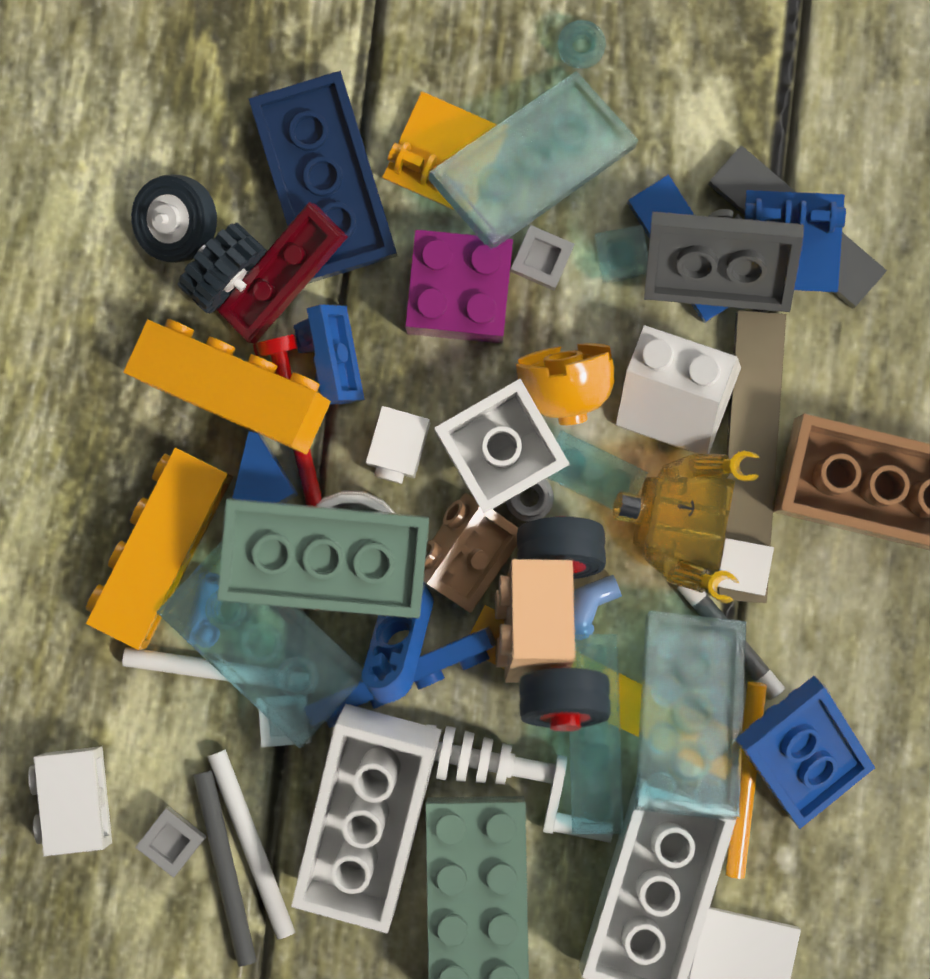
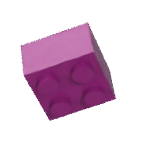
M415 229L405 326L407 334L503 344L513 239Z

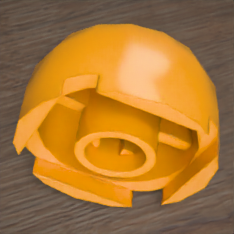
M583 343L577 344L578 351L560 352L562 347L559 346L533 352L518 359L519 364H516L518 379H521L541 415L558 418L560 425H576L587 421V413L602 406L609 398L614 385V365L609 345Z

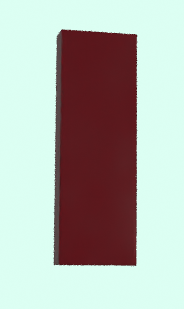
M309 202L244 277L242 281L247 284L246 288L241 292L235 288L217 311L248 343H257L348 236L316 204Z

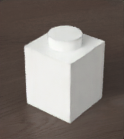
M382 406L366 460L369 466L376 468L375 477L402 484L404 476L415 479L430 427L429 419Z

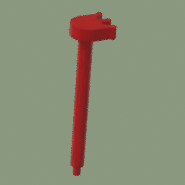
M294 334L252 344L256 356L264 357L270 355L272 363L278 366L275 374L290 380L292 371L287 351L298 349ZM293 449L306 505L316 506L322 500L311 450L309 449L306 455Z

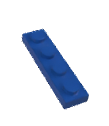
M490 626L421 655L413 680L417 689L425 688L444 679L442 669L458 662L462 670H466L489 660L490 658L486 650L496 645V640ZM361 681L315 701L304 708L312 726L326 720L328 727L332 728L335 726L345 704L357 707L370 701L373 709H376L388 703H381L375 700L364 682Z

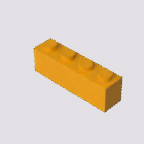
M147 319L123 373L307 455L331 403L330 400L317 392L320 386L319 383L295 372L292 373L290 380L274 374L278 367L277 365L253 354H250L247 362L233 356L235 347L211 336L208 337L206 344L192 338L193 329L174 320L167 319L165 326H162Z
M174 448L171 456L165 453L161 457L152 476V480L157 482L149 499L142 497L132 513L130 523L134 524L135 527L127 543L121 540L117 544L108 562V567L113 570L105 586L98 584L87 602L86 610L91 612L86 622L87 625L137 650L147 649L234 476L177 448Z

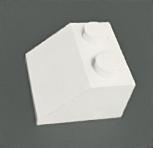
M644 325L626 372L616 426L707 458L741 370L738 357Z
M521 379L434 428L436 435L483 514L570 465Z

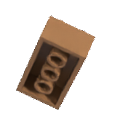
M802 414L793 421L773 513L930 550V444Z

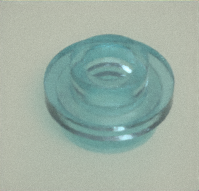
M577 20L569 23L563 28L558 39L560 57L566 64L576 69H587L596 65L603 57L606 48V40L602 30L596 24L587 20ZM578 39H584L590 44V49L585 53H579L573 48V42Z

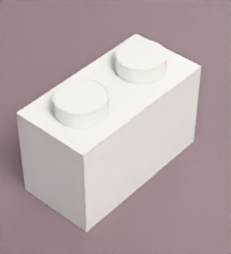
M103 747L47 752L35 756V765L29 767L28 779L31 794L38 795L39 814L34 816L33 830L36 843L43 844L44 856L103 850L112 844Z

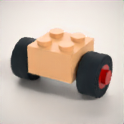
M555 516L524 523L517 531V560L512 559L507 576H500L499 590L495 592V619H504V624L500 625V637L496 638V667H505V683H519L520 718L524 723L548 727L554 731H576L581 729V727L603 723L610 718L611 702L609 698L610 681L608 675L591 669L571 668L575 660L573 579L598 574L604 570L606 564V551L604 548L605 531L604 527L596 521L580 517Z

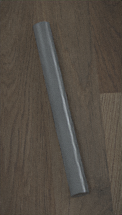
M209 770L194 774L193 776L237 965L239 967L257 962L213 771Z

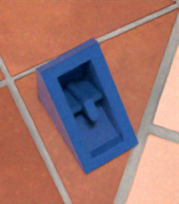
M248 431L232 499L286 503L298 496L299 494L264 437L258 433Z

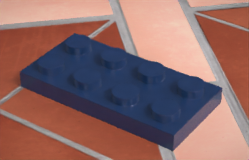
M341 70L248 98L287 226L291 224L310 202L316 204L348 236L309 283L397 257V251Z

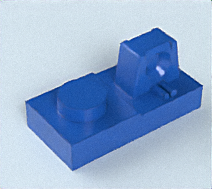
M320 304L306 308L308 318L295 324L293 327L298 352L315 353V382L320 384L318 391L322 396L331 401L330 404H351L365 400L347 306Z

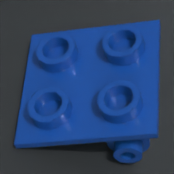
M746 190L745 220L804 224L803 243L794 290L838 293L842 227L845 226L846 208H844L845 194Z

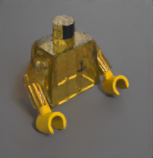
M740 451L732 459H729L727 454H691L662 466L657 477H646L643 482L641 495L619 491L613 505V519L636 524L633 544L644 549L645 560L667 582L700 593L707 589L721 603L727 604L733 601L731 597L719 595L717 592L718 584L722 580L728 579L739 583V580L732 573L723 570L719 571L735 480L727 479L729 474H733L734 477L743 481L757 479L759 475H744L740 471V462L746 457L759 458L756 453Z

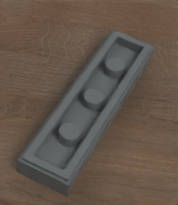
M742 145L708 183L710 187L744 216L746 190L795 192ZM842 232L838 293H833L853 309L887 270Z

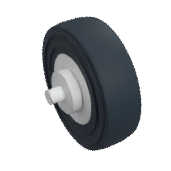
M163 175L150 180L139 190L132 206L131 223L136 240L150 256L164 262H185L194 259L198 250L211 238H214L217 227V212L211 195L198 181L183 175Z

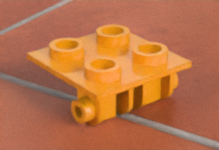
M422 91L399 142L394 143L387 159L390 162L382 178L470 217L509 130Z

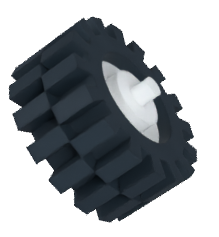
M232 223L225 230L219 231L214 240L211 238L198 250L194 256L195 260L188 263L184 269L186 272L180 275L177 286L206 314L213 313L235 288L240 292L246 288L247 284L242 280L267 250L239 223Z

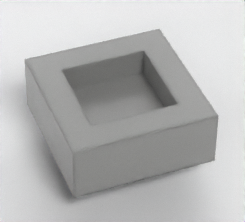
M530 225L511 267V272L555 291L574 248V243Z
M168 806L135 848L174 878L207 836Z

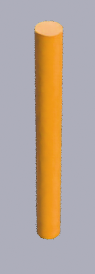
M747 682L742 733L753 722L764 716L767 685L764 683ZM741 747L733 811L738 816L729 842L725 874L728 877L737 879L745 878L757 777V770Z

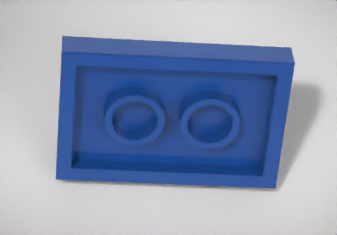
M814 675L800 687L790 692L779 704L766 709L763 717L753 722L748 729L735 738L788 817L799 829L875 769V766L828 690Z

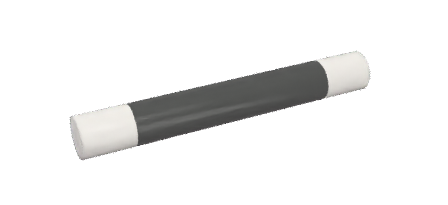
M686 581L682 582L677 589L755 682L767 685L766 696L772 700L785 690L783 684L702 587Z

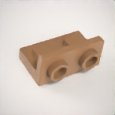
M467 493L463 494L460 500L453 502L449 506L443 517V525L434 538L427 541L423 581L471 613L516 548L518 527L493 509L483 514L474 497Z

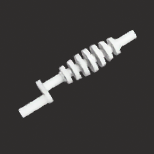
M427 724V725H426V726H430V727H434V728L437 727V725H430V724ZM446 726L443 742L438 743L434 761L439 762L436 779L446 781L449 764L458 765L456 781L466 782L469 767L478 769L475 783H485L487 771L497 773L495 784L505 785L506 777L511 778V776L551 783L543 832L550 834L558 832L611 843L614 823L557 812L565 777L567 756L557 755L555 764L515 757V754L511 753L512 746L505 743L502 744L501 754L491 752L493 739L487 737L483 739L482 750L474 749L472 746L475 734L465 731L462 746L453 745L456 727Z

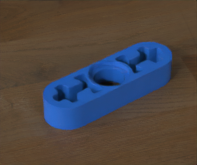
M424 581L420 619L378 615L362 671L364 684L378 702H395L404 697L412 687L434 603L433 596ZM403 630L409 631L403 641L394 645H388L390 638L394 634Z

